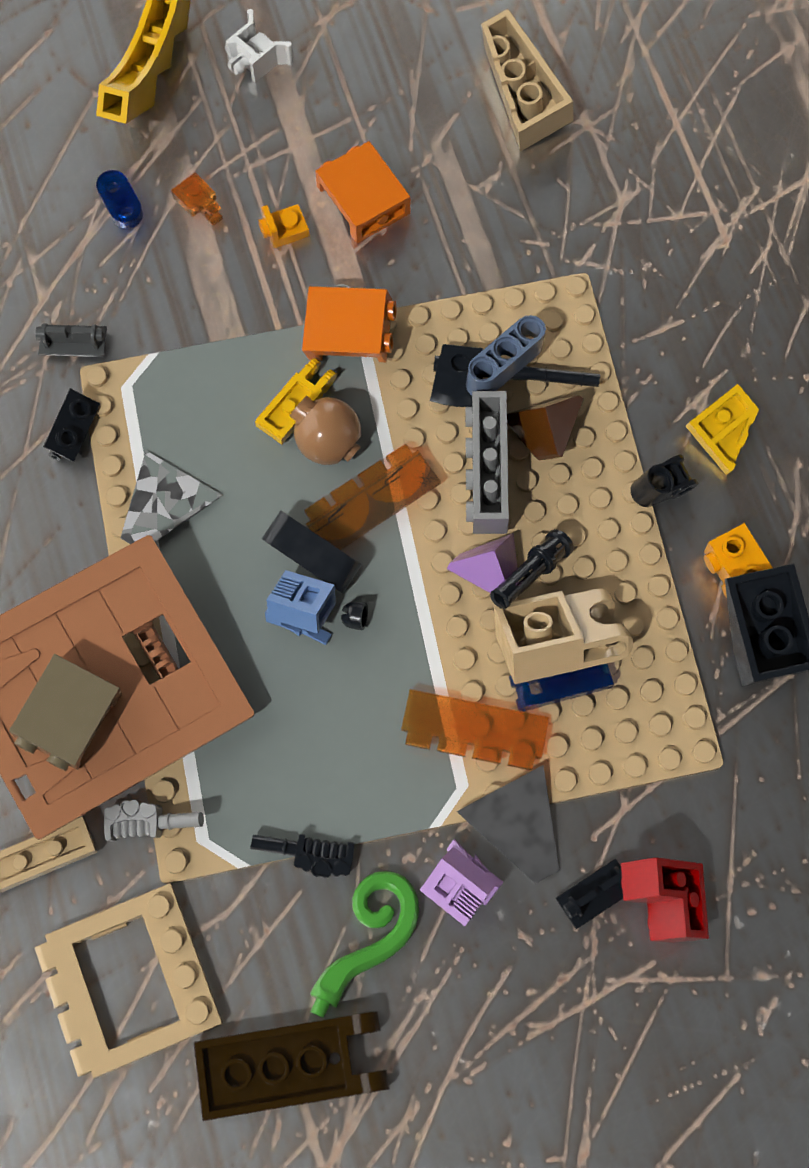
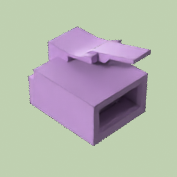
M454 839L447 848L448 853L440 860L420 891L463 926H466L480 906L488 904L503 884V881L490 872L476 855L472 858Z

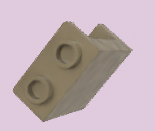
M54 654L9 730L17 738L14 744L31 754H34L36 749L50 755L47 762L63 771H67L69 766L78 770L81 765V758L112 705L115 707L122 695L121 690L106 680Z

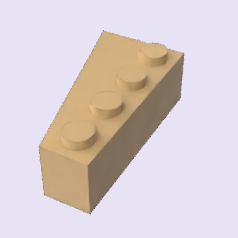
M509 9L483 22L481 25L484 48L521 152L573 122V100Z

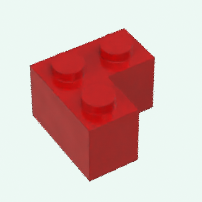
M658 857L621 863L623 900L647 903L650 941L676 943L709 939L703 863Z

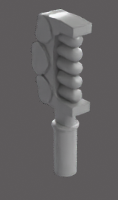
M125 800L121 805L115 804L113 807L105 808V840L117 841V838H120L121 835L126 838L129 835L131 837H136L137 835L142 837L145 834L151 838H161L162 829L202 827L204 816L202 812L168 813L162 815L163 810L160 805L138 800Z

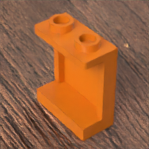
M370 141L361 146L352 147L346 154L333 161L330 160L323 163L319 169L315 170L318 189L320 192L324 190L327 192L350 224V235L356 243L365 240L410 214V195Z
M309 286L302 344L303 353L309 360L316 358L322 361L323 355L374 357L379 362L386 363L387 353H392L393 333L389 332L390 322L396 319V301H392L387 289Z

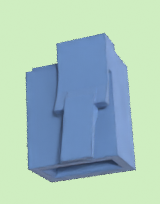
M285 570L277 582L278 584H276V587H274V590H272V593H270L266 600V622L284 627L299 637L302 633L327 645L332 634L321 628L336 604L335 585Z

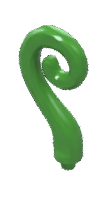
M390 871L375 872L364 878L356 887L352 898V909L356 918L363 925L369 928L385 927L394 916V909L390 905L383 906L377 912L369 909V896L380 889L389 890L398 897L400 901L399 918L392 931L383 939L337 959L324 970L310 993L312 997L316 998L310 1011L312 1014L324 1018L329 1005L333 1007L338 1006L348 984L354 977L392 957L411 938L419 918V900L412 884L403 875Z

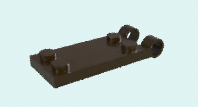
M378 1011L194 1042L202 1120L208 1121L389 1090L387 1070L353 1075L347 1038L348 1036L381 1031ZM332 1053L340 1055L339 1063L332 1064L329 1058Z

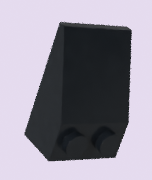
M795 564L726 578L725 587L733 653L742 687L809 672V616Z

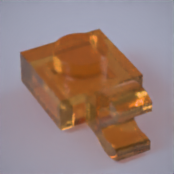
M196 172L171 190L173 198L192 217L200 212L213 226L223 219V216L218 212L221 210V207L215 201L217 199L215 191Z

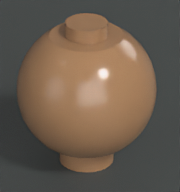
M305 396L289 415L296 421L294 438L297 447L312 462L321 465L338 464L342 458L349 462L361 448L356 443L361 437L360 420L356 412L342 400L324 397L313 401L308 396Z

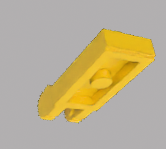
M316 358L311 359L299 373L296 372L255 421L256 427L281 445L294 431L296 421L289 415L305 396H308L313 401L321 399L323 394L328 391L336 380L337 373L329 369L315 385L310 382L321 366L320 361Z

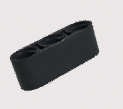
M281 510L262 537V540L324 582L334 584L335 589L341 593L345 591L362 566V564Z

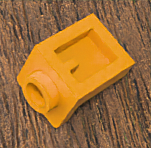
M299 204L270 213L268 205L261 207L263 218L258 220L259 227L264 239L270 237L274 248L310 237L309 228Z

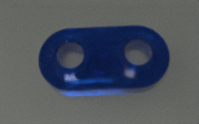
M109 170L102 173L96 181V188L114 224L123 229L136 227L143 219V210L128 179L122 172L117 170ZM112 189H119L118 191H115L114 193H111V192H110ZM126 213H132L129 216H123Z

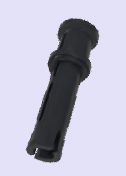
M551 530L545 536V541L541 545L533 546L530 549L527 560L513 571L497 588L491 591L490 597L493 603L501 609L508 608L539 576L551 573L561 558H566L573 552L574 547L569 536L561 530ZM561 543V547L557 548L556 546Z

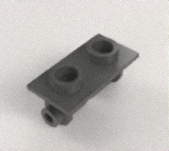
M43 323L41 327H36V339L40 340L39 355L104 357L107 326L48 325Z

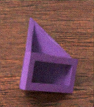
M511 533L459 554L449 563L447 569L491 593L493 589L497 588L518 568L514 534Z

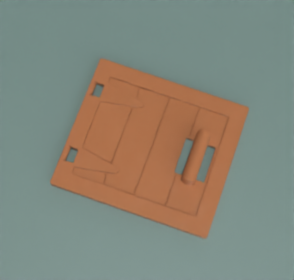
M150 535L144 536L0 615V775L34 837L38 840L66 826L254 716V710ZM162 615L190 663L181 668L177 667L152 621ZM131 632L134 633L160 680L149 685L122 638ZM54 654L119 687L122 693L115 707L112 705L81 758V765L78 770L69 766L67 771H63L47 762L50 755L36 749L34 754L23 750L14 744L17 738L9 732ZM27 775L36 791L35 794L29 796L26 800L15 782L16 779H20Z

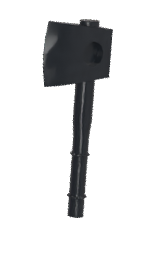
M443 344L440 356L435 355L433 372H436L430 401L448 406L472 407V395L469 394L466 388L468 366L470 361L483 349ZM525 366L510 380L544 381V383L580 385V387H599L600 374L587 373L583 370L582 372L548 369L547 367ZM478 375L476 377H478L479 379H483V377L486 376Z

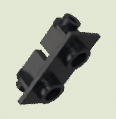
M71 388L69 389L43 445L44 448L50 450L49 457L58 461L62 457L72 462L75 461L100 403Z
M614 859L555 898L576 930L623 899L621 865L617 859Z

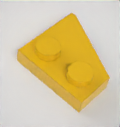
M737 384L692 419L685 427L725 475H727L736 466V459L746 442L749 428L754 423L759 408L740 385Z

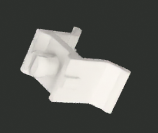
M248 9V23L226 40L225 52L228 53L229 69L232 72L234 71L235 75H238L247 68L252 74V81L256 83L278 64L292 66L294 61L292 43L290 41L273 42L262 32L256 34L254 12L252 9Z

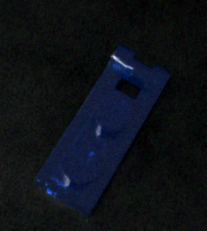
M607 663L519 684H514L511 675L508 677L511 687L516 689L518 699L515 701L520 712L610 689L614 685ZM538 683L541 693L532 694L529 685Z

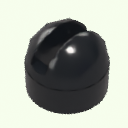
M355 601L346 604L342 611L347 614L341 615L342 623L351 629L364 630L368 618L367 603Z

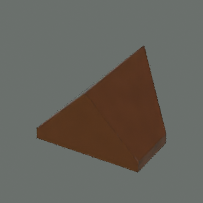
M577 395L507 413V423L538 460L563 457L583 398Z

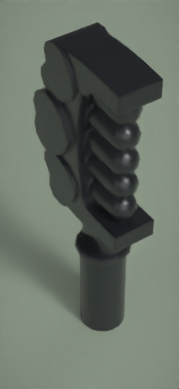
M253 834L250 849L282 854V856H295L294 866L296 868H301L305 872L311 870V873L316 877L328 878L331 874L335 877L340 875L348 876L350 874L354 842H348L347 845L345 843L338 845L334 841L330 844L327 840L321 842L320 839L313 841L310 837L305 839V834H299L298 841L296 842L287 840V838L278 839Z

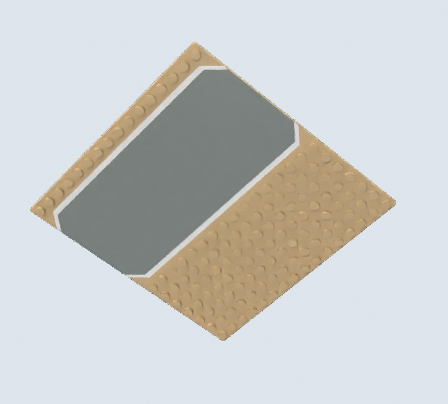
M586 273L397 307L396 319L390 322L389 332L393 333L392 353H387L386 363L379 362L374 357L323 355V359L320 361L321 366L310 382L315 385L329 369L336 372V380L328 391L323 394L322 398L331 397L344 401L356 412L361 424V437L356 442L361 448L349 462L342 458L338 464L321 465L306 458L297 447L294 431L281 445L255 425L257 417L294 374L296 372L299 373L310 361L302 351L305 325L83 366L80 369L83 395L100 403L90 425L89 434L109 555L130 545L120 539L145 451L150 452L222 494L221 497L155 541L254 710V716L144 780L148 803L160 805L163 810L162 815L168 813L202 812L204 816L202 827L162 829V837L154 838L159 876L164 884H172L295 858V856H282V854L250 849L253 834L278 839L287 838V840L296 842L298 841L299 834H305V839L310 837L313 841L320 839L321 842L327 840L330 844L335 841L338 845L340 843L347 845L348 842H354V845L464 823L467 821L456 811L544 765L549 805L718 770L723 765L722 754L653 506H640L634 501L630 493L632 483L644 473L590 278ZM529 315L537 316L545 323L544 341L539 355L526 366L582 372L583 370L587 373L600 374L599 387H580V385L544 383V381L509 380L497 390L507 391V413L577 395L583 398V402L563 457L538 460L507 423L508 532L507 534H473V522H466V501H473V490H466V469H472V458H466V438H472V427H465V407L442 405L430 401L436 372H433L435 355L440 356L443 344L477 347L484 350L520 318ZM527 335V336H524V337L529 338V339H533V338H534V337L528 336V335ZM502 355V356H501L502 358H505V359H510V358H511V357L506 356V355ZM403 466L401 470H399L395 475H393L389 480H387L394 472H396L400 467ZM384 487L383 489H381L380 491H378L377 493H375L374 495H372L374 492H376V491L379 490L380 488ZM344 504H346L339 512H337V513L330 519V521H332L331 523H329L328 525H326L325 527H323V528L320 529L319 531L315 532L316 530H318L319 528H321L322 526H324L325 524H327V523L329 522V521H328V518H329L331 515H333L341 506H343ZM280 510L362 564L343 593L335 589L336 604L321 628L332 634L327 645L302 633L299 637L284 627L266 622V600L270 593H272V590H274V587H276V584H278L277 582L285 570L321 580L262 540V537ZM551 530H561L571 539L574 547L573 552L568 557L561 558L551 573L539 576L514 601L563 591L565 596L592 589H606L615 602L613 617L606 624L619 623L624 625L633 639V648L629 656L619 661L514 684L496 638L495 604L491 600L490 593L449 571L447 567L459 554L511 533L514 534L517 567H519L527 560L530 549L533 546L541 545L545 541V536ZM559 543L556 547L559 548L562 544ZM349 602L367 603L368 618L364 630L351 629L342 623L341 615L347 614L342 609ZM601 604L596 605L593 609L598 608ZM162 615L152 621L177 667L181 668L190 663L164 616ZM131 632L122 637L149 685L160 680L134 633ZM615 642V643H612V644H608V645H609V646H613V645L617 644L618 642Z

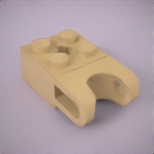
M603 588L592 589L565 596L563 591L513 601L506 609H501L495 605L496 638L514 684L611 663L629 656L634 643L627 628L619 623L606 624L612 619L615 610V602L609 591ZM601 604L598 608L593 609L596 605ZM618 642L617 644H615V645H613V646H609V645H608V644H612V643Z

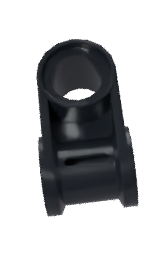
M680 454L649 468L632 483L630 493L637 504L643 507H651L668 499L678 498L694 489L699 483L689 475L683 464L684 457Z

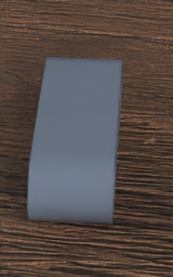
M532 315L520 318L470 361L466 380V388L470 395H472V391H497L539 355L546 331L545 323L542 319ZM527 335H528V336H532V337H534V338H533V339H529V338H526V337H524V336H527ZM502 355H506V356H509V357H511V358H510V359H505V358H502L501 356H502ZM478 375H484V376H486V377H488V378H487V379H479V378L476 377V376H478Z

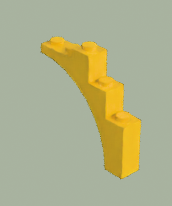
M146 0L138 27L127 51L110 76L99 84L96 116L127 124L154 106L157 75L171 67L174 36L185 31L188 27L191 0Z

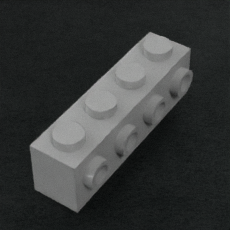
M472 391V407H465V427H472V438H466V458H472V469H466V490H473V501H466V522H473V534H507L509 521L507 391Z

